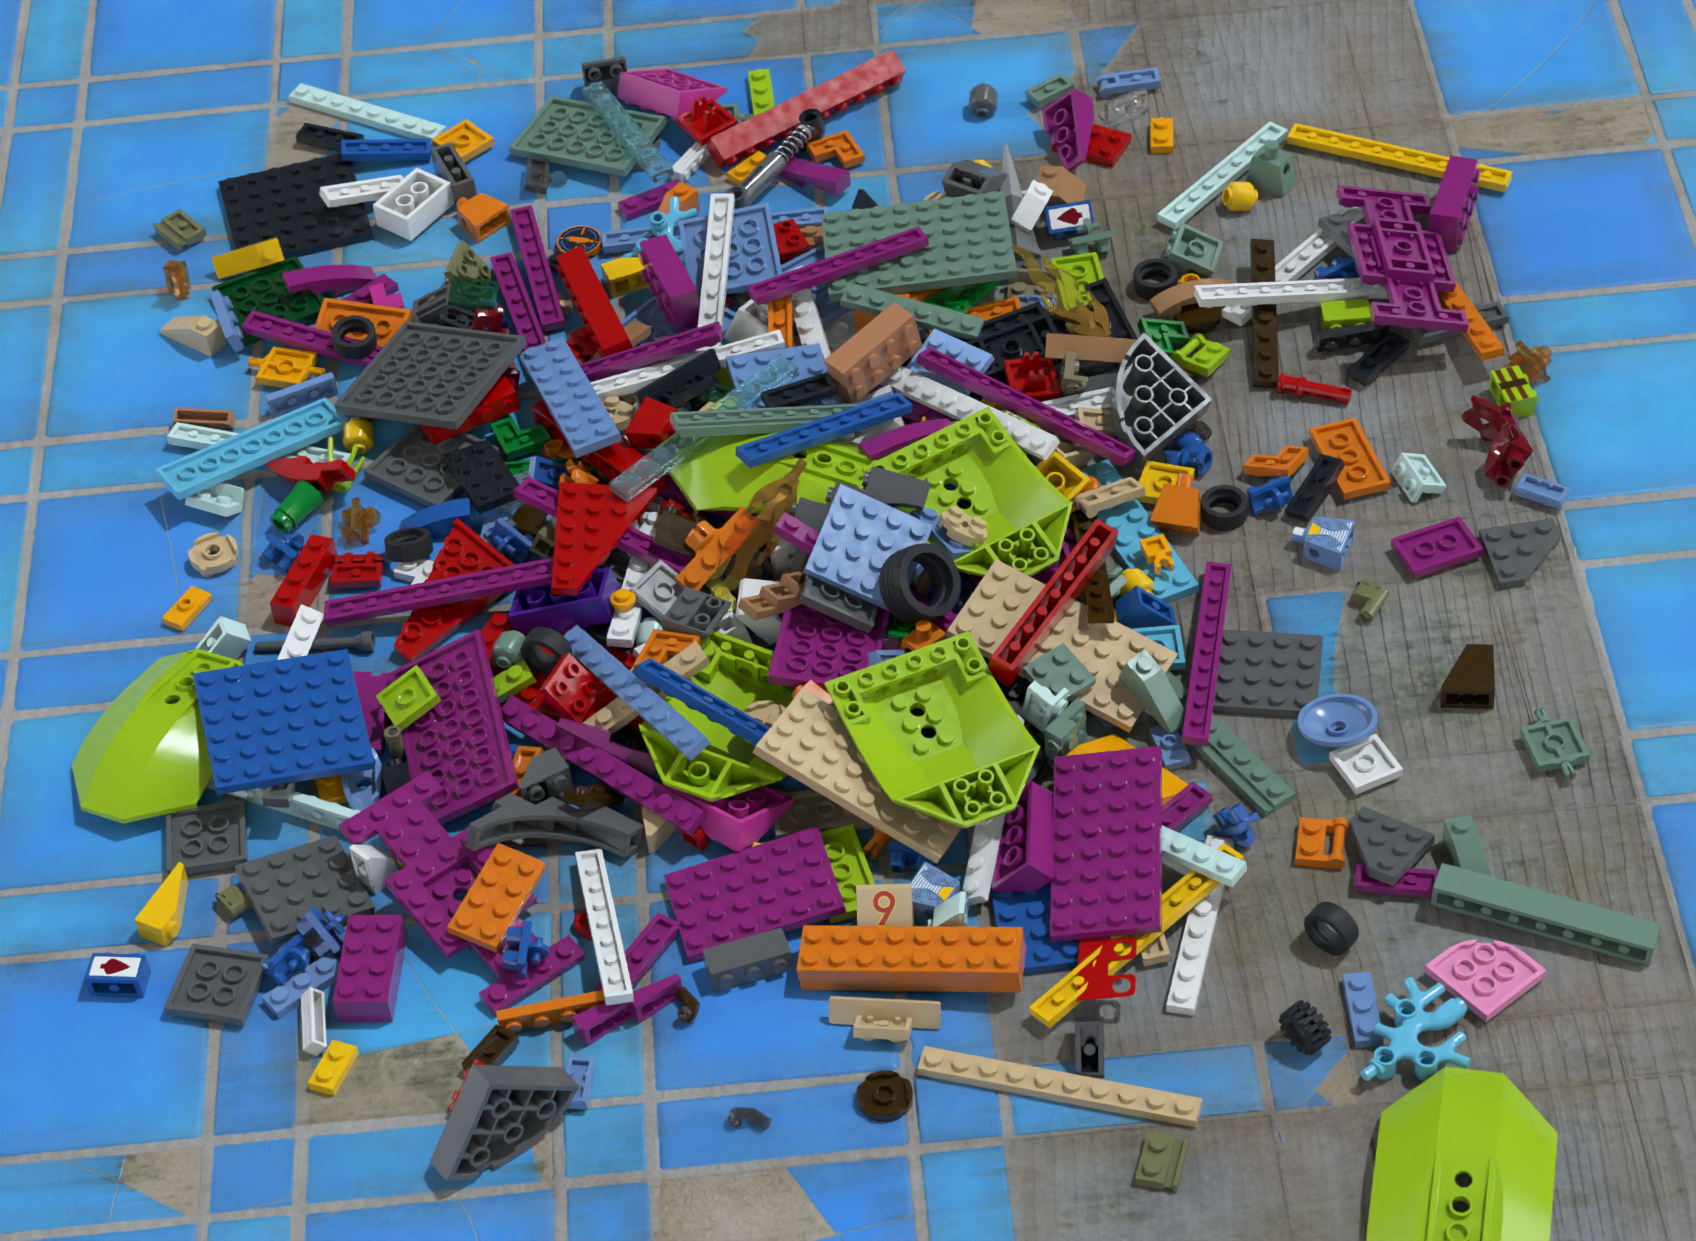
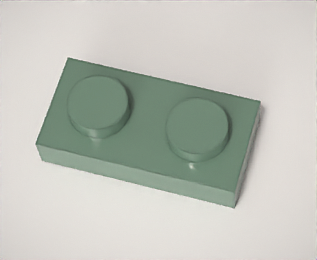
M1060 73L1026 90V98L1038 108H1041L1073 89L1074 83Z

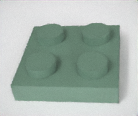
M1064 643L1027 664L1022 669V674L1030 683L1036 681L1041 686L1047 687L1054 696L1063 688H1066L1069 691L1067 702L1096 683V678Z

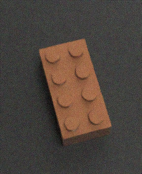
M893 302L824 360L828 374L838 387L837 394L850 404H855L923 347L914 315Z

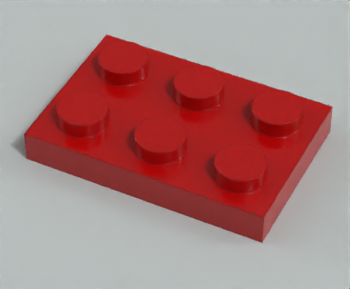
M1093 124L1086 160L1114 167L1131 143L1132 134ZM1052 144V151L1058 152L1057 148Z

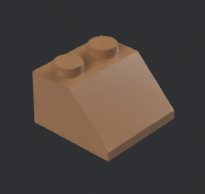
M1040 166L1038 182L1045 184L1049 189L1053 190L1045 207L1085 201L1086 185L1067 169L1059 166Z

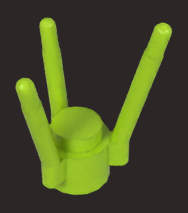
M332 437L328 438V462L333 461ZM357 444L354 445L347 461L350 467L353 464L359 447ZM364 456L360 458L353 469L356 475L366 459ZM353 481L334 483L333 490L342 493L350 490Z

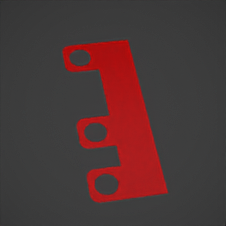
M1102 937L1079 940L1078 965L1098 948L1101 947V950L1092 961L1078 972V976L1083 977L1084 982L1081 985H1077V991L1087 982L1088 984L1085 991L1077 997V1001L1129 997L1135 993V975L1121 974L1108 976L1109 961L1129 960L1136 956L1137 940L1134 937L1114 939ZM1127 942L1132 946V949L1127 955L1120 956L1115 954L1114 947L1118 943ZM1119 979H1127L1130 981L1131 986L1126 992L1118 993L1114 991L1113 984Z

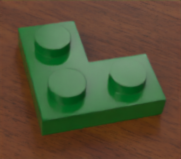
M1140 318L1137 324L1140 334L1145 333L1169 357L1174 353L1171 344L1186 345L1189 340L1186 327L1182 321Z
M513 417L490 424L491 432L507 461L545 448V443L551 440L543 424L522 431L519 430Z

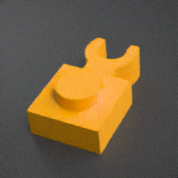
M1164 534L1139 540V547L1147 563H1154L1156 574H1161V566H1167L1170 571H1174L1172 550Z

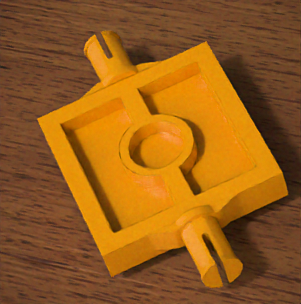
M273 346L265 358L250 357L248 360L249 367L260 368L256 375L257 384L287 388L304 382L311 376L318 377L325 374V368L314 367L318 361L316 352Z

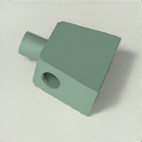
M1267 141L1252 156L1247 182L1284 197L1296 185L1292 156L1287 152L1279 150V143L1277 141Z

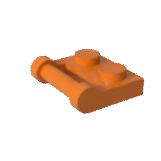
M1300 817L1295 866L1329 869L1343 868L1345 865V856L1343 855L1345 833L1348 831V820L1343 817H1337L1333 820ZM1326 833H1334L1332 853L1330 855H1324Z

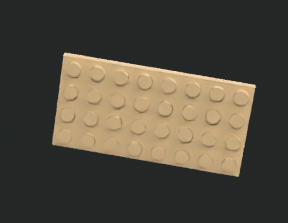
M996 559L947 630L946 637L951 638L970 631L982 656L990 659L1045 587V584ZM1075 600L1027 664L1064 643L1096 678L1094 686L1071 699L1070 702H1073L1076 698L1085 702V710L1130 733L1145 707L1118 679L1126 662L1146 650L1166 675L1175 662L1178 653L1116 621L1114 623L1088 624L1085 605ZM1021 670V672H1020L1018 675H1020V676L1026 678V677L1022 674V670Z
M803 688L754 748L753 754L938 864L963 829L957 825L893 802L869 770L837 709Z

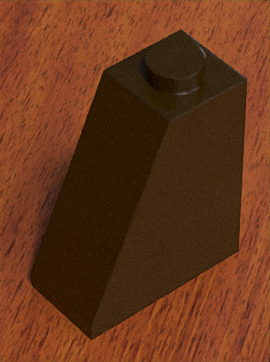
M1467 644L1441 686L1440 708L1494 709L1495 674L1493 645Z

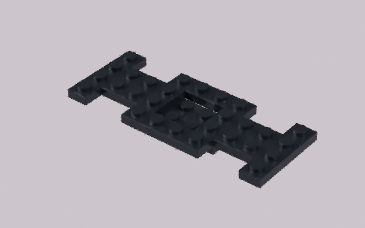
M1104 278L1084 285V292L1090 301V304L1085 306L1090 311H1093L1091 302L1097 300L1105 307L1112 338L1137 340L1138 338L1107 279ZM1039 301L984 321L978 338L972 340L954 338L992 354L994 361L984 374L1008 385L1006 376H1003L1005 375L1004 361L1022 359L1025 352H1029V356H1033L1035 351H1038L1039 357H1045L1047 333L1074 335L1073 331L1077 326L1056 317L1050 318ZM1010 346L1018 347L1016 351L1006 350ZM911 357L907 361H905L901 366L906 368V366L912 360ZM1052 359L1058 380V370L1062 359Z

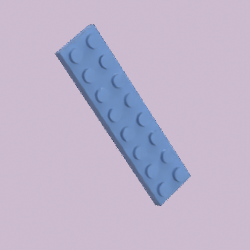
M563 337L552 339L548 343L537 347H530L526 351L519 353L523 366L576 458L622 441L619 430Z

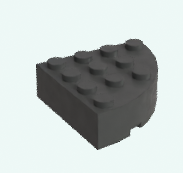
M1143 333L1126 353L1112 387L1110 406L1112 423L1117 439L1137 450L1134 459L1131 461L1139 469L1147 460L1149 461L1201 418L1207 412L1212 399L1159 346Z
M472 1065L430 1163L447 1182L477 1177L480 1171L491 1167L495 1170L506 1165L525 1153L549 1131L547 1126L556 1115L562 1116L570 1105L579 1085L562 1067Z

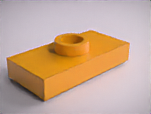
M191 586L162 617L163 624L183 632L213 600L212 594Z
M342 775L315 779L321 800L337 804L348 802L342 788Z

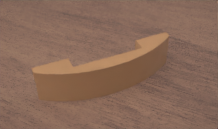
M1217 278L1188 281L1150 299V305L1158 317L1181 313L1182 306L1198 303L1193 294L1195 285L1236 283Z

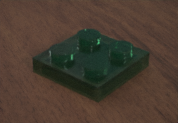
M453 276L448 305H456L472 312H476V308L492 310L496 308L500 282Z

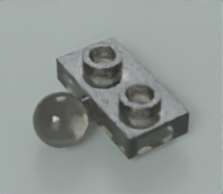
M528 155L525 167L524 190L546 195L548 182L554 187H562L567 183V176L559 170L549 173V159Z

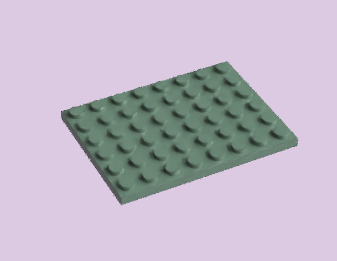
M991 191L984 194H968L961 197H945L937 200H921L914 203H898L890 206H875L867 209H852L850 211L821 214L825 259L918 226L929 240V246L923 247L918 251H912L895 259H889L875 266H869L855 273L827 281L830 302L841 300L848 282L897 294L1018 278L1004 191Z

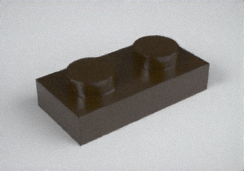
M496 1024L462 1062L463 1070L466 1071L467 1068H471L475 1059L483 1062L485 1065H500L519 1044L518 1036Z

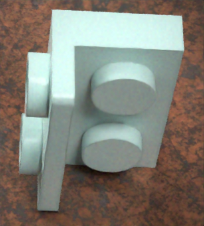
M1401 453L1391 469L1392 475L1413 503L1418 501L1422 492L1427 494H1443L1447 487L1424 454Z
M221 482L186 498L185 505L228 517L242 512L244 489Z
M1034 681L1028 686L1021 716L1044 733V729L1067 707L1068 702L1066 700L1069 691L1063 688L1054 696L1047 687L1041 686Z

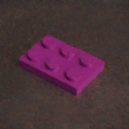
M1460 516L1391 539V547L1414 579L1483 556V548Z

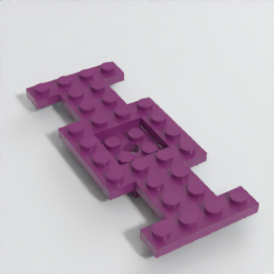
M1338 185L1336 195L1339 205L1347 208L1361 207L1366 220V224L1348 223L1347 234L1361 283L1385 285L1390 302H1371L1369 312L1372 322L1381 326L1395 325L1403 328L1414 327L1430 331L1444 330L1451 333H1467L1469 323L1465 311L1441 309L1436 291L1454 292L1456 287L1440 232L1422 230L1420 223L1415 222L1412 214L1429 215L1431 204L1428 195Z
M426 771L339 824V830L351 845H361L374 836H379L404 866V868L385 879L386 887L446 959H450L468 947L470 951L474 950L499 979L479 992V998L492 1014L497 1017L496 1011L514 1006L585 960V953L568 935L550 946L548 957L540 959L539 964H532V958L529 957L526 978H519L517 970L503 968L504 951H519L520 947L507 945V936L496 953L447 932L448 924L462 901L454 898L455 895L458 893H468L479 875L478 873H480L493 852L494 847L488 845L476 851L470 850L466 847L467 829L451 838L425 807L426 804L443 795L441 785L429 771ZM533 893L520 914L537 903V897ZM519 916L512 927H523L524 922ZM534 934L532 942H535L536 936Z

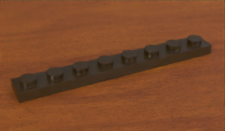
M1250 240L1251 283L1276 282L1274 240ZM1276 304L1251 305L1254 387L1277 388L1279 367Z
M1082 510L1071 512L1075 546L1094 521L1098 519L1097 515L1093 518H1088L1083 514ZM1105 561L1083 589L1088 624L1114 623L1115 613Z

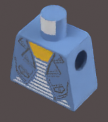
M1315 517L1309 529L1294 528L1292 541L1304 544L1303 557L1305 559L1341 571L1354 540L1355 521Z
M924 862L910 882L912 884L914 919L928 922V919H933L935 907L961 892L960 882L933 865ZM967 901V912L970 906L969 901Z

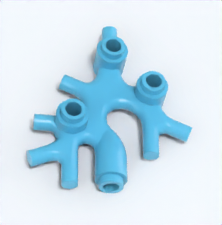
M671 197L670 209L667 215L662 212H654L650 216L651 232L655 236L666 234L679 256L684 253L682 240L674 237L673 229L679 224L678 221L695 218L698 216L696 208L684 212L679 211V198ZM648 238L638 240L635 248L632 249L633 252L627 253L623 257H638V252H641L640 242L648 240Z
M1413 977L1406 978L1403 984L1410 999L1399 1000L1392 993L1388 994L1384 999V1002L1395 1010L1394 1023L1397 1028L1387 1027L1379 1023L1376 1024L1374 1034L1389 1039L1390 1044L1388 1047L1382 1046L1376 1049L1374 1058L1368 1061L1369 1066L1360 1072L1361 1077L1365 1081L1370 1080L1375 1075L1382 1080L1390 1079L1396 1073L1397 1061L1405 1058L1414 1061V1074L1423 1082L1437 1073L1438 1064L1451 1063L1468 1069L1471 1058L1455 1052V1048L1466 1041V1036L1461 1031L1437 1047L1424 1046L1417 1040L1418 1034L1422 1031L1443 1030L1462 1019L1467 1011L1465 1002L1459 997L1455 999L1450 998L1431 1013L1425 1012L1423 1008L1443 994L1445 988L1442 984L1437 983L1429 990L1423 992L1419 990Z

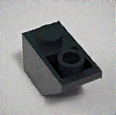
M401 757L386 760V765L381 767L387 795L411 781L408 762L402 761Z

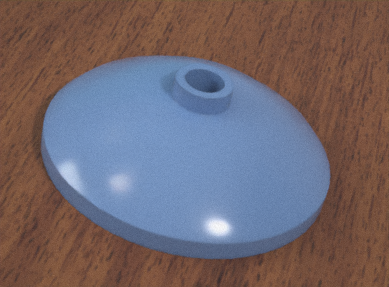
M1331 694L1319 697L1306 704L1300 711L1297 721L1300 733L1310 742L1323 747L1341 748L1357 744L1366 739L1375 730L1378 723V715L1374 705L1362 697L1352 694Z

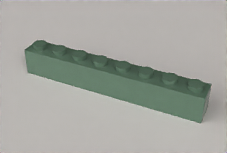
M1444 863L1441 864L1430 904L1650 966L1661 926L1660 923L1649 919L1638 918L1620 911H1613L1591 903H1584L1566 896H1559L1537 888H1530Z

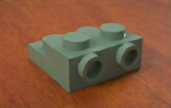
M1181 223L1178 231H1172L1168 240L1172 245H1167L1163 258L1171 262L1177 271L1184 274L1190 268L1207 277H1211L1224 241Z
M1078 698L1044 729L1045 755L1048 757L1046 765L1053 771L1054 757L1067 755L1075 747L1083 744L1087 738L1085 702Z

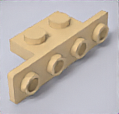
M831 996L829 998V1023L854 1025L853 1038H861L865 1041L889 1039L891 1042H902L910 1039L912 1028L940 1029L941 1003L939 1001Z

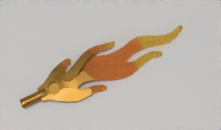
M799 458L790 473L762 487L754 494L749 505L740 514L739 518L745 519L751 515L761 503H764L763 509L753 520L731 534L725 542L717 568L708 577V580L713 581L721 576L731 556L737 553L736 561L727 578L709 595L721 598L738 587L740 580L744 579L747 573L748 565L754 554L765 543H767V546L758 557L756 565H761L774 551L780 537L772 533L783 515V512L790 515L793 502L797 503V487L799 484L797 479L808 464L806 461Z

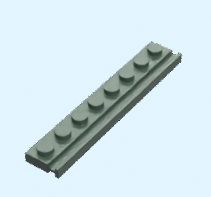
M839 404L671 412L670 423L675 431L679 433L680 438L779 433L858 405Z
M1168 671L1166 677L1186 712L1188 689ZM1212 713L1208 747L1191 746L1264 817H1267L1268 813L1276 812L1295 801L1296 793ZM1183 727L1178 729V732L1181 736L1183 733Z

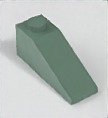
M1146 650L1126 662L1118 679L1168 734H1173L1183 727L1185 710L1158 663Z
M1471 815L1444 820L1443 843L1453 866L1491 876L1481 838Z

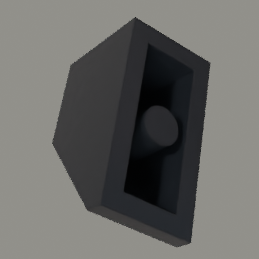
M1104 1016L1075 1017L1076 1075L1104 1078Z

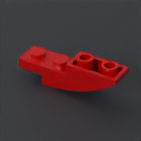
M298 456L287 459L279 458L278 460H271L266 464L288 484L295 486L299 480H304L315 487L318 492L332 491L334 483L354 481L356 472L348 463L340 459L313 463L306 456Z

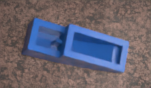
M470 498L456 499L424 508L402 520L400 529L422 527L430 531L432 539H441L449 536L453 528V522L457 518L470 529H473Z

